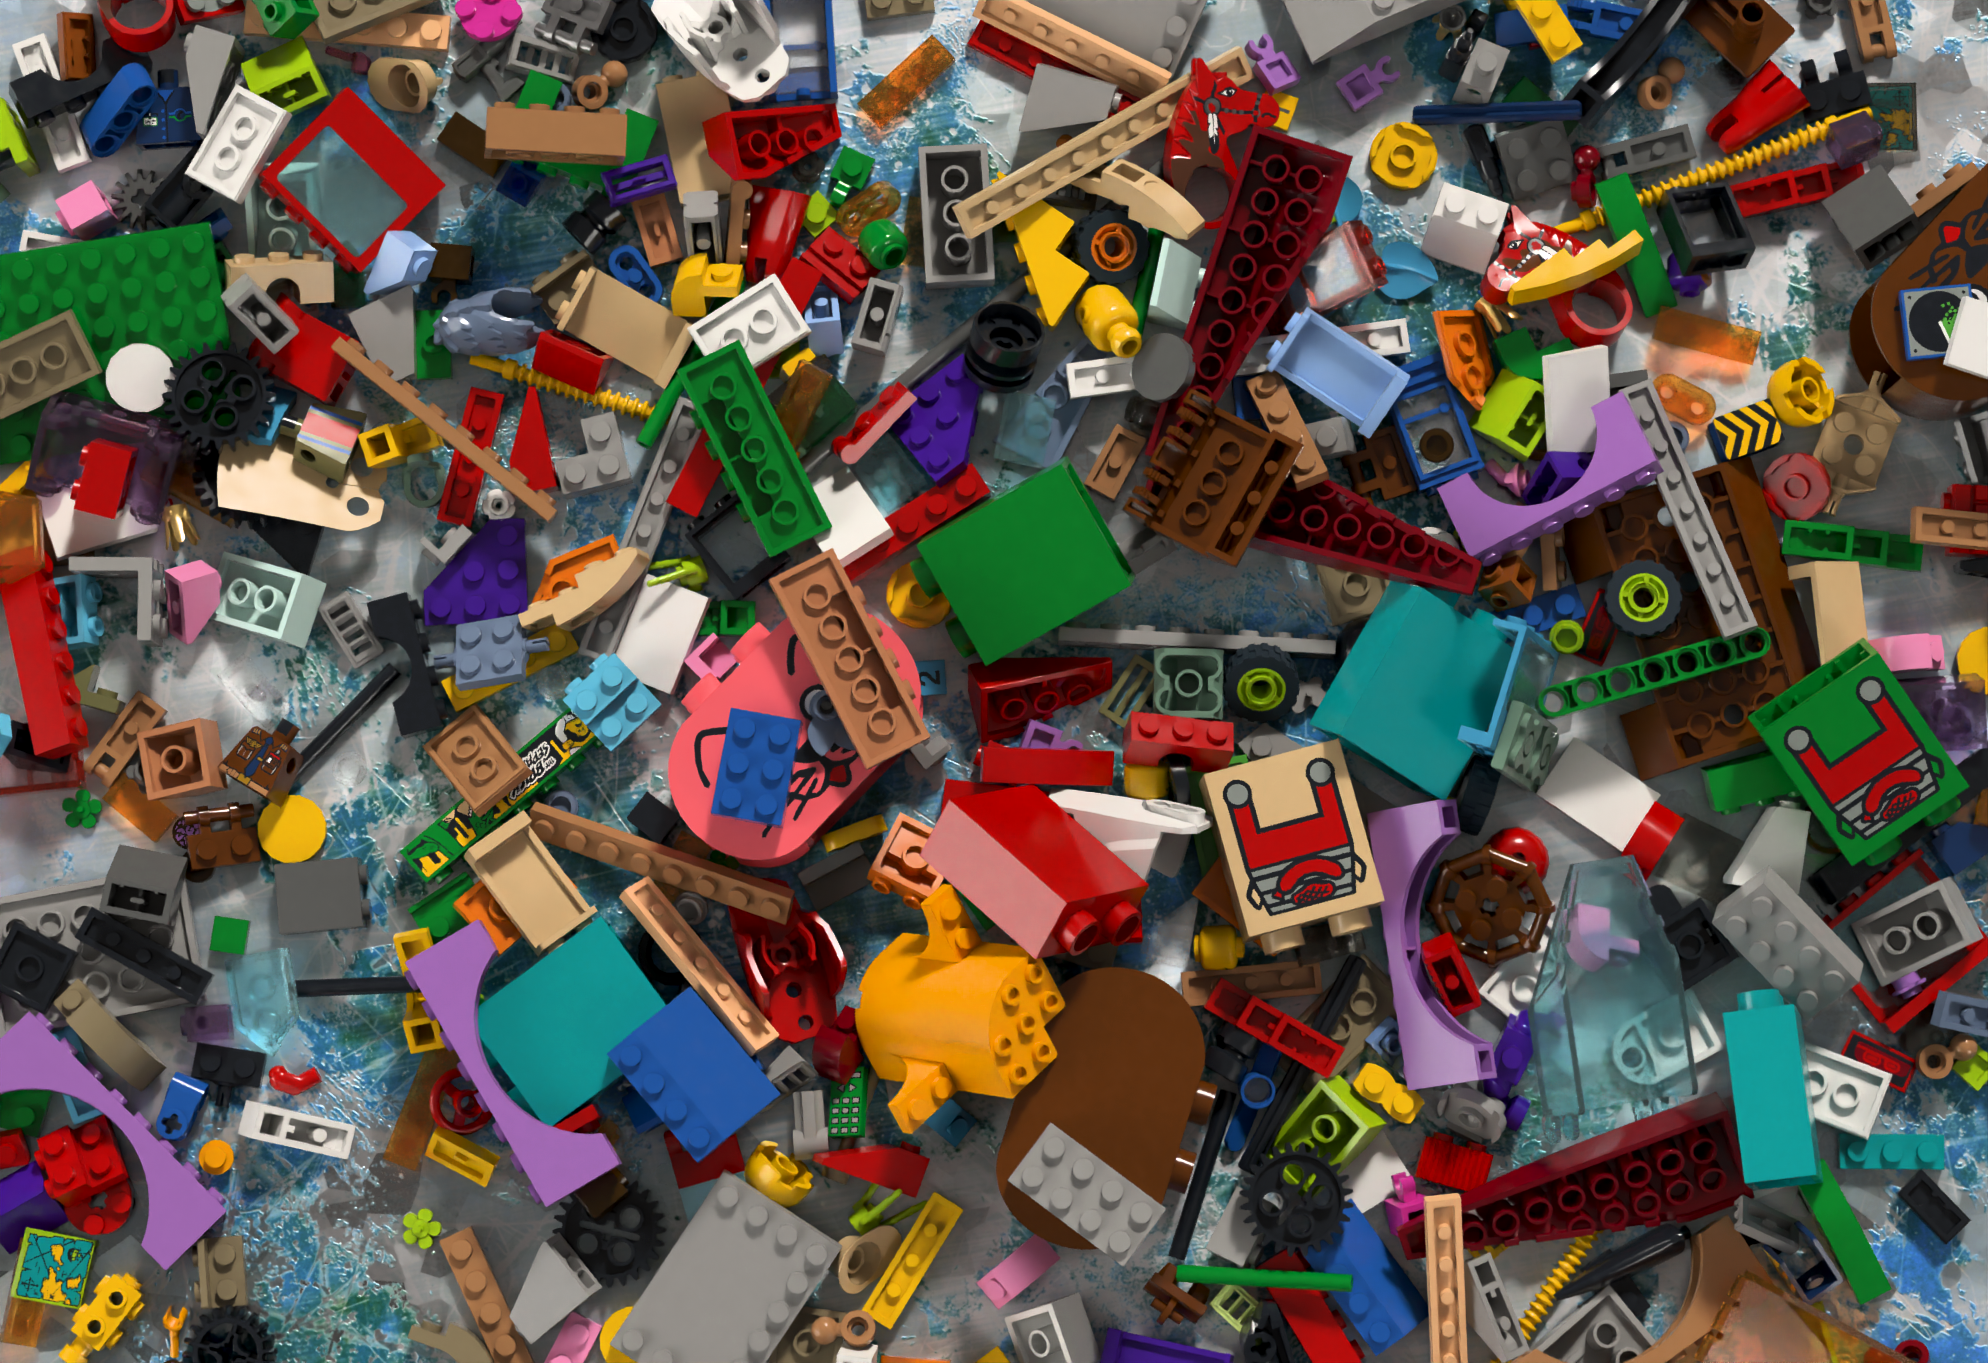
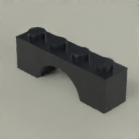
M110 37L102 43V61L99 67L87 78L73 82L60 81L39 69L10 82L9 95L27 129L34 126L43 128L56 120V116L65 112L74 114L87 106V102L98 98L123 66L134 62L141 63L145 66L148 74H151L153 62L147 52L126 50L116 44Z
M404 592L367 602L375 636L380 640L392 641L402 646L411 662L412 673L410 683L405 692L393 702L401 736L406 739L444 729L443 720L449 717L444 699H438L434 686L440 685L435 666H429L426 653L431 652L427 633H420L417 620L423 617L418 599L412 600L411 595Z

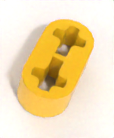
M879 814L821 836L826 853H831L857 841L861 842L888 831L883 814Z

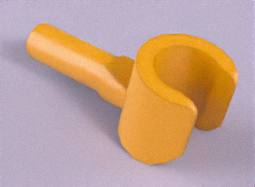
M170 1306L162 1322L164 1327L169 1330L170 1357L176 1358L179 1357L180 1329L188 1317V1311L185 1307H182L179 1318H175L171 1313L172 1307Z

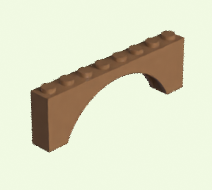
M1728 1214L1714 1219L1689 1238L1691 1248L1690 1280L1686 1296L1677 1316L1666 1332L1653 1345L1623 1363H1676L1687 1355L1684 1349L1692 1343L1699 1346L1712 1338L1714 1334L1711 1330L1719 1324H1722L1723 1327L1730 1325L1741 1317L1738 1311L1743 1307L1749 1305L1750 1308H1753L1768 1298L1765 1292L1772 1288L1774 1283L1740 1232L1734 1230V1223ZM1538 1349L1524 1352L1510 1363L1567 1362L1548 1356Z

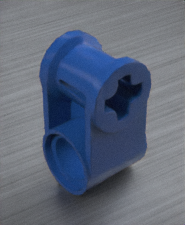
M178 1071L174 1074L156 1121L157 1131L162 1137L171 1141H181L188 1137L197 1115L207 1098L210 1084ZM178 1116L177 1121L182 1124L180 1131L173 1130L172 1134H170L171 1128L166 1126L169 1119L175 1120Z

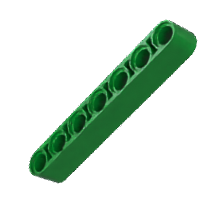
M1757 627L1756 630L1726 641L1723 640L1722 636H1718L1545 688L1538 694L1535 700V709L1545 719H1558L1755 661L1768 652L1771 639L1767 631ZM1747 635H1754L1759 638L1761 642L1759 652L1753 653L1746 649L1744 641ZM1713 645H1721L1727 650L1728 657L1725 662L1720 663L1712 658L1711 649ZM1685 654L1693 659L1694 669L1692 672H1683L1679 668L1677 660L1680 655ZM1653 664L1660 669L1661 678L1658 682H1650L1646 679L1644 675L1646 665ZM1614 674H1620L1626 678L1628 687L1625 692H1617L1612 688L1610 680ZM1587 684L1593 688L1594 699L1591 702H1584L1579 699L1577 695L1579 685ZM1554 694L1559 697L1561 701L1559 711L1551 712L1545 708L1543 703L1545 695Z

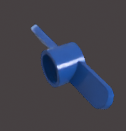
M1264 1042L1252 1070L1245 1073L1238 1085V1094L1241 1099L1224 1139L1226 1148L1234 1152L1243 1148L1258 1110L1267 1107L1275 1097V1086L1272 1082V1077L1282 1053ZM1253 1078H1262L1268 1083L1269 1090L1267 1095L1257 1102L1248 1100L1244 1093L1246 1084Z

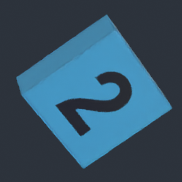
M945 660L914 661L920 678L921 696L946 695Z

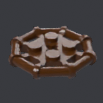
M1484 844L1483 848L1453 860H1443L1439 864L1440 872L1430 898L1425 901V910L1430 912L1440 934L1451 932L1461 954L1486 963L1489 968H1497V965L1530 952L1535 954L1539 951L1544 931L1551 914L1556 911L1555 902L1550 900L1535 869L1537 865L1533 861L1526 862L1493 849L1491 844ZM1482 863V871L1469 876L1463 872V870ZM1494 864L1516 872L1514 876L1507 875V877L1498 874L1499 871L1493 869ZM1451 880L1460 885L1455 899L1445 898ZM1526 881L1534 899L1527 900L1520 886L1522 882ZM1489 898L1491 902H1498L1499 906L1496 907L1495 912H1490L1483 908L1485 904L1484 899ZM1454 910L1461 924V927L1456 932L1445 911ZM1525 912L1536 913L1530 931L1521 925ZM1467 934H1471L1475 940L1488 941L1487 949L1463 939ZM1514 934L1519 940L1517 943L1498 949V940Z

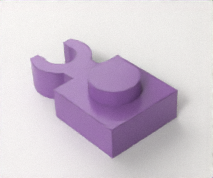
M1263 34L1260 38L1259 44L1262 48H1258L1253 40L1248 41L1244 48L1249 58L1257 61L1252 70L1270 96L1299 83L1302 77L1284 51L1275 54L1273 51V41L1269 35Z
M1389 56L1380 58L1376 63L1375 69L1372 71L1369 70L1366 64H1363L1336 82V86L1354 112L1383 95L1384 91L1380 84H1391L1398 80L1401 74L1399 70L1391 75L1385 74L1382 70V67L1390 62L1391 58Z
M1029 719L1019 747L1068 749L1074 746L1082 749L1083 744L1073 739L1062 742L1060 741L1063 733L1062 730Z

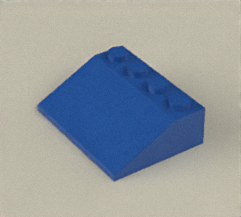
M691 986L607 1053L609 1058L697 1163L703 1161L781 1095Z

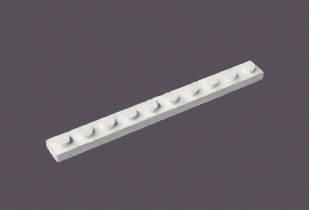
M1406 318L1338 327L1382 357L1404 355L1411 352ZM1288 334L1258 338L1234 377L1269 372L1266 370V367L1270 360L1265 356L1276 340L1283 343ZM1135 356L1130 358L1113 357L1066 364L1070 400L1137 391L1132 380V362Z

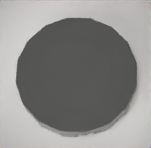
M1169 333L1155 334L1144 341L1132 362V380L1135 389L1143 397L1159 403L1167 402V400L1172 398L1177 399L1183 395L1191 385L1195 374L1196 363L1193 362L1192 354L1194 352L1192 347L1183 338Z

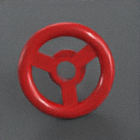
M458 1067L445 1072L435 1082L429 1099L430 1112L436 1124L441 1128L451 1130L458 1135H468L482 1129L491 1119L492 1113L490 1110L487 1112L483 1111L475 1121L464 1125L465 1118L476 1117L480 1114L482 1108L474 1094L479 1092L478 1089L459 1090L450 1083V1081L456 1078L463 1077ZM442 1091L452 1098V1104L455 1109L452 1123L441 1112L440 1097ZM468 1096V1104L462 1107L461 1102L463 1098Z

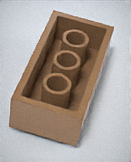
M495 102L494 107H487L484 158L622 166L626 156L627 115L620 114V109L599 108V113L585 112V107L564 106V111L550 110V105L529 104V109L515 108V103Z

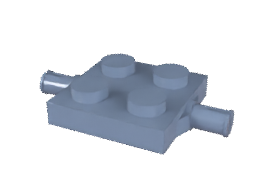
M518 615L456 625V646L453 653L434 655L433 662L436 670L455 666L456 686L460 691L525 681L526 664L530 654L550 651V643L548 637L528 640L526 629L521 626Z

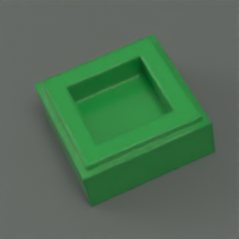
M215 916L210 950L246 955L251 921Z

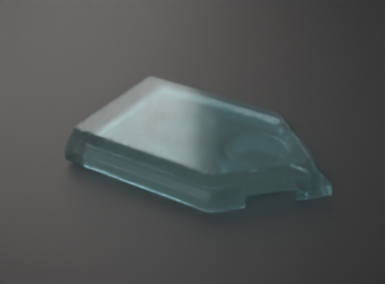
M290 948L275 949L224 960L235 1028L272 1057L276 1055L281 1047V1042L300 1018Z

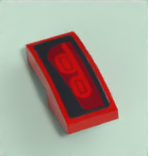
M1598 588L1587 616L1581 625L1584 632L1583 645L1577 652L1571 655L1602 667L1619 630L1615 628L1614 623L1610 622L1607 617L1608 614L1604 608L1605 590Z
M1853 1029L1840 1054L1892 1074L1889 1087L1904 1094L1917 1070L1915 1059Z

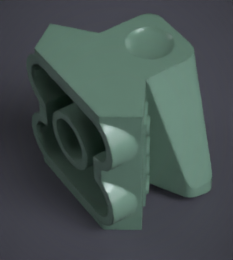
M1198 648L1154 649L1152 713L1221 721L1223 719L1224 650Z

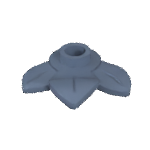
M825 690L817 692L812 697L809 705V711L813 719L809 724L807 734L812 748L820 756H824L834 743L844 749L855 750L835 709L830 714L821 712L820 705L823 702L831 703Z

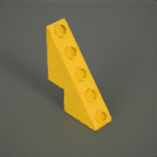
M998 171L997 178L991 180V183H996L1006 177V175ZM1041 199L1004 220L1008 232L1015 231L1018 243L1013 244L1019 264L1026 263L1029 275L1024 276L1030 296L1037 295L1041 306L1035 309L1036 314L1041 319L1044 327H1048V330L1053 333L1089 281L1090 273L1059 253V250L1072 233L1075 222Z

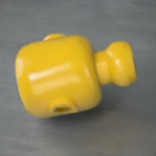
M1098 284L1088 288L1080 295L1074 309L1075 320L1092 344L1098 350L1113 352L1121 358L1135 356L1142 345L1141 334L1137 331L1139 325L1138 315L1120 290L1111 285Z

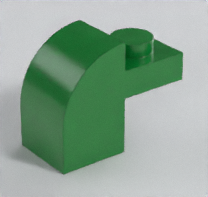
M1526 326L1494 340L1491 345L1502 369L1504 368L1517 376H1524L1538 383L1543 382L1542 356L1574 350L1568 337L1537 351Z

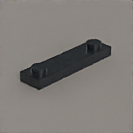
M91 907L75 935L76 939L195 1005L199 1004L215 976L213 973L94 907Z

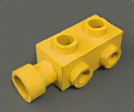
M127 1272L123 1277L119 1274H113L111 1278L106 1275L93 1291L97 1294L93 1302L89 1306L84 1303L73 1316L72 1321L76 1324L72 1327L71 1331L77 1337L71 1344L67 1343L58 1354L59 1357L66 1363H88L89 1359L87 1357L93 1349L102 1351L105 1347H108L111 1350L124 1334L119 1328L126 1319L134 1321L145 1307V1304L141 1302L145 1294L140 1291L143 1284ZM114 1292H120L123 1296V1301L120 1305H114L111 1301V1296ZM93 1320H98L101 1323V1330L96 1334L92 1333L89 1329V1325Z

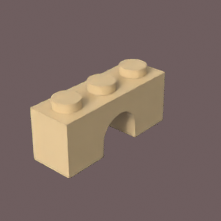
M306 250L302 252V256H289L287 252L268 253V257L255 258L254 254L242 253L234 255V259L224 260L225 291L238 278L247 273L265 292L274 280L279 278L291 279L293 282V296L300 304L334 302V265L331 258L327 254H323L321 250Z

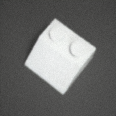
M1444 182L1420 250L1427 257L1484 275L1499 237L1509 204Z
M1079 1292L1004 1318L1020 1363H1093L1101 1359V1354Z

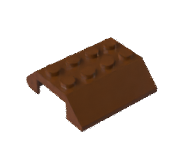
M1190 389L1183 403L1199 415L1182 406L1179 407L1176 414L1195 427L1193 434L1190 436L1181 428L1169 425L1166 433L1182 445L1163 436L1149 463L1165 475L1147 466L1143 471L1144 476L1148 480L1156 483L1162 489L1158 496H1155L1148 489L1142 486H1135L1132 493L1146 502L1148 506L1133 497H1129L1122 510L1150 530L1213 562L1237 568L1301 454L1304 445L1275 430H1272L1270 434L1217 407L1212 398Z

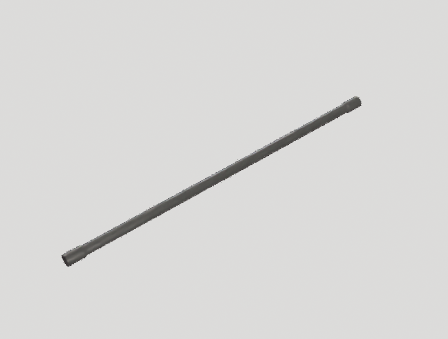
M1163 157L1147 170L1161 180L1163 179ZM1110 200L1102 208H1115L1125 211L1129 206L1119 205ZM1074 232L1070 234L1059 250V253L1067 258L1071 256L1070 238L1072 239ZM1028 269L988 303L997 301L1016 302L1027 293L1028 289L1024 276L1029 275ZM977 312L886 388L900 382L910 390L967 343L970 339V331ZM886 388L799 459L806 475L833 454L831 450L832 441L838 436H846L855 427L858 417L865 411H870L879 402V397Z

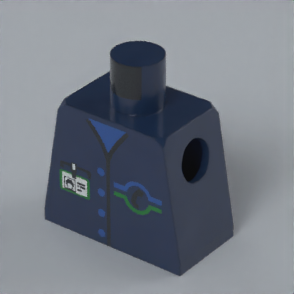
M163 69L157 71L158 97L137 125L136 145L142 151L193 148L197 142L202 143L203 140L196 132L190 87H179L178 70Z

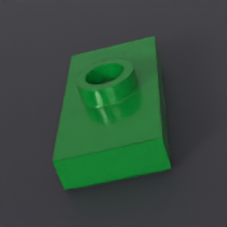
M443 310L416 311L418 380L453 379L452 353L443 344H434L435 329L433 324Z

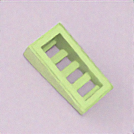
M1224 1285L1208 1304L1240 1333L1242 1324L1255 1311L1259 1302L1241 1286ZM1236 1291L1240 1296L1227 1310L1222 1308L1221 1306ZM1246 1300L1250 1305L1236 1320L1231 1315ZM1262 1338L1255 1339L1256 1347L1262 1345Z

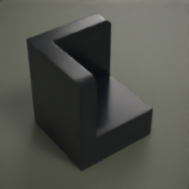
M649 792L644 794L627 816L629 822L661 845L682 820L679 815Z

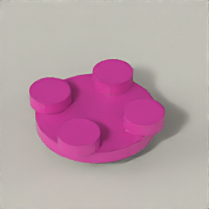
M460 0L455 5L456 15L460 18L466 34L481 42H493L507 37L515 30L523 17L522 8L516 0Z

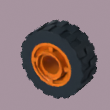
M1115 208L1093 210L1089 212V215L1083 216L1079 220L1080 223L1074 227L1072 231L1074 232L1072 239L1070 238L1071 258L1074 259L1075 264L1090 273L1089 279H1092V281L1107 285H1120L1127 280L1135 278V275L1145 267L1143 265L1148 260V248H1150V241L1147 238L1148 232L1141 223L1129 219L1127 211ZM1112 237L1115 241V249L1110 255H1107L1104 246L1106 241Z

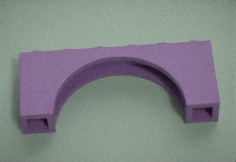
M1622 391L1591 407L1597 428V441L1593 458L1579 481L1557 498L1530 506L1505 504L1483 493L1468 473L1437 488L1468 555L1481 561L1482 566H1491L1500 561L1502 556L1508 552L1528 547L1533 542V539L1543 534L1557 532L1563 527L1564 523L1575 517L1582 518L1591 514L1598 505L1606 501H1616L1623 497L1627 490L1637 485L1649 484L1656 479L1658 474L1664 472L1629 400Z

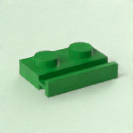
M466 871L407 909L420 929L429 927L433 945L469 925L452 906L456 900L475 885Z

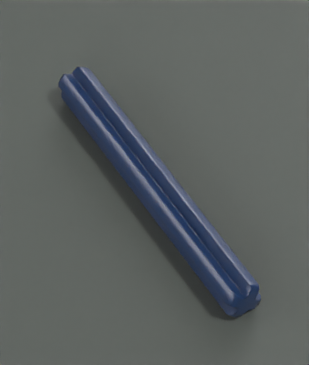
M1578 100L1421 105L1413 108L1412 117L1413 122L1417 125L1579 120L1582 116V105Z

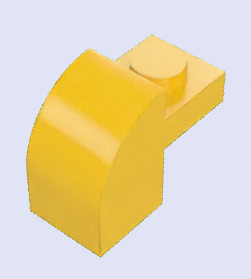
M698 253L687 257L678 267L671 292L673 316L706 317L712 297L736 298L739 296L744 277L743 265L712 264L708 262L707 253Z
M418 418L401 424L387 423L358 434L369 468H387L407 463V456L427 453L444 446L442 437Z

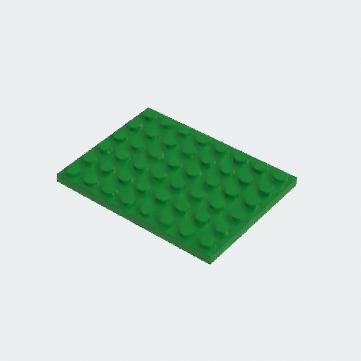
M210 221L0 254V342L72 309L102 369L101 373L0 419V465L80 453L84 445L87 446L88 443L90 444L92 440L97 438L130 445L179 437L177 432L181 425L171 428L169 420L175 415H166L164 407L171 403L165 401L160 407L149 412H133L121 407L108 391L106 386V370L111 358L121 348L133 343L149 344L160 348L170 358L173 367L178 369L182 367L178 357L182 356L190 360L192 358L190 348H194L199 354L203 353V343L205 342L210 350H215L217 341H221L223 349L228 350L232 343L226 305L221 298L223 289ZM211 368L205 372L204 377L210 381L217 380L223 371L218 368ZM233 371L230 373L227 384L236 376L237 372ZM240 386L234 392L238 397H242ZM224 390L219 396L213 394L215 404L219 399L226 400ZM193 397L187 402L186 406L189 409L197 410L204 405L205 400L200 397ZM210 410L209 414L202 419L203 423H207L209 421L212 410ZM228 413L222 414L218 417L216 423L223 427L228 426L234 422L235 417Z

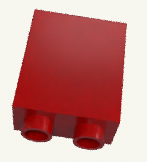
M1034 784L949 799L919 855L1035 959L1066 952L1075 956L1083 953L1089 947L1109 942L1114 946H1119L1134 935L1142 922V913L1136 908L1148 889L1149 884Z

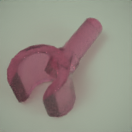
M331 46L326 47L325 54L351 62L350 72L368 75L371 59L364 53H350Z

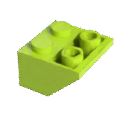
M303 35L240 64L250 92L288 111L293 116L332 98Z
M1503 368L1485 395L1486 399L1482 410L1475 411L1468 425L1470 430L1525 463L1546 431L1544 386L1524 376H1517Z

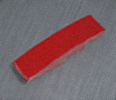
M1857 156L1831 164L1822 163L1796 171L1791 169L1734 184L1730 188L1743 218L1746 219L1821 203V201L1864 175L1865 172L1861 157Z
M982 746L980 781L1018 784L1112 786L1114 751Z
M1222 977L1217 981L1203 1008L1237 1026L1327 1079L1345 1050L1341 1045Z

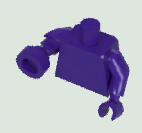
M1522 1010L1517 1016L1510 1013L1493 1046L1497 1078L1482 1080L1483 1094L1487 1097L1497 1098L1504 1103L1506 1107L1504 1111L1507 1121L1506 1127L1515 1132L1519 1129L1531 1104V1100L1519 1094L1510 1098L1508 1096L1512 1087L1518 1085L1539 1042L1541 1030H1548L1558 1038L1565 1036L1561 1029L1565 1024H1571L1572 1022L1557 1011H1552L1548 1014L1534 1010Z

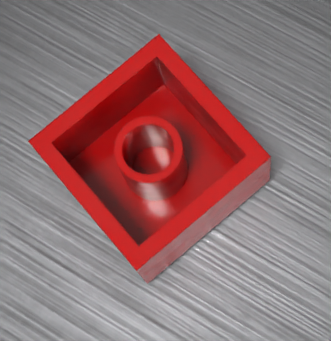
M102 438L92 440L87 446L84 445L79 460V466L84 467L83 474L79 480L75 479L70 496L71 500H75L74 509L114 520L122 516L140 448Z

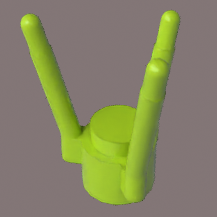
M689 554L678 559L651 562L649 570L675 567L676 571L647 581V586L652 587L679 579L682 587L688 585L689 587L686 589L696 593L703 590L701 584L709 581V577L701 556L698 555L691 558Z
M872 1183L862 1198L852 1206L854 1212L848 1219L863 1236L880 1225L892 1226L917 1213L925 1207L928 1201L924 1200L880 1222L885 1218L881 1212L892 1204L903 1191L900 1188L895 1190L877 1206L872 1202L866 1205L880 1186Z

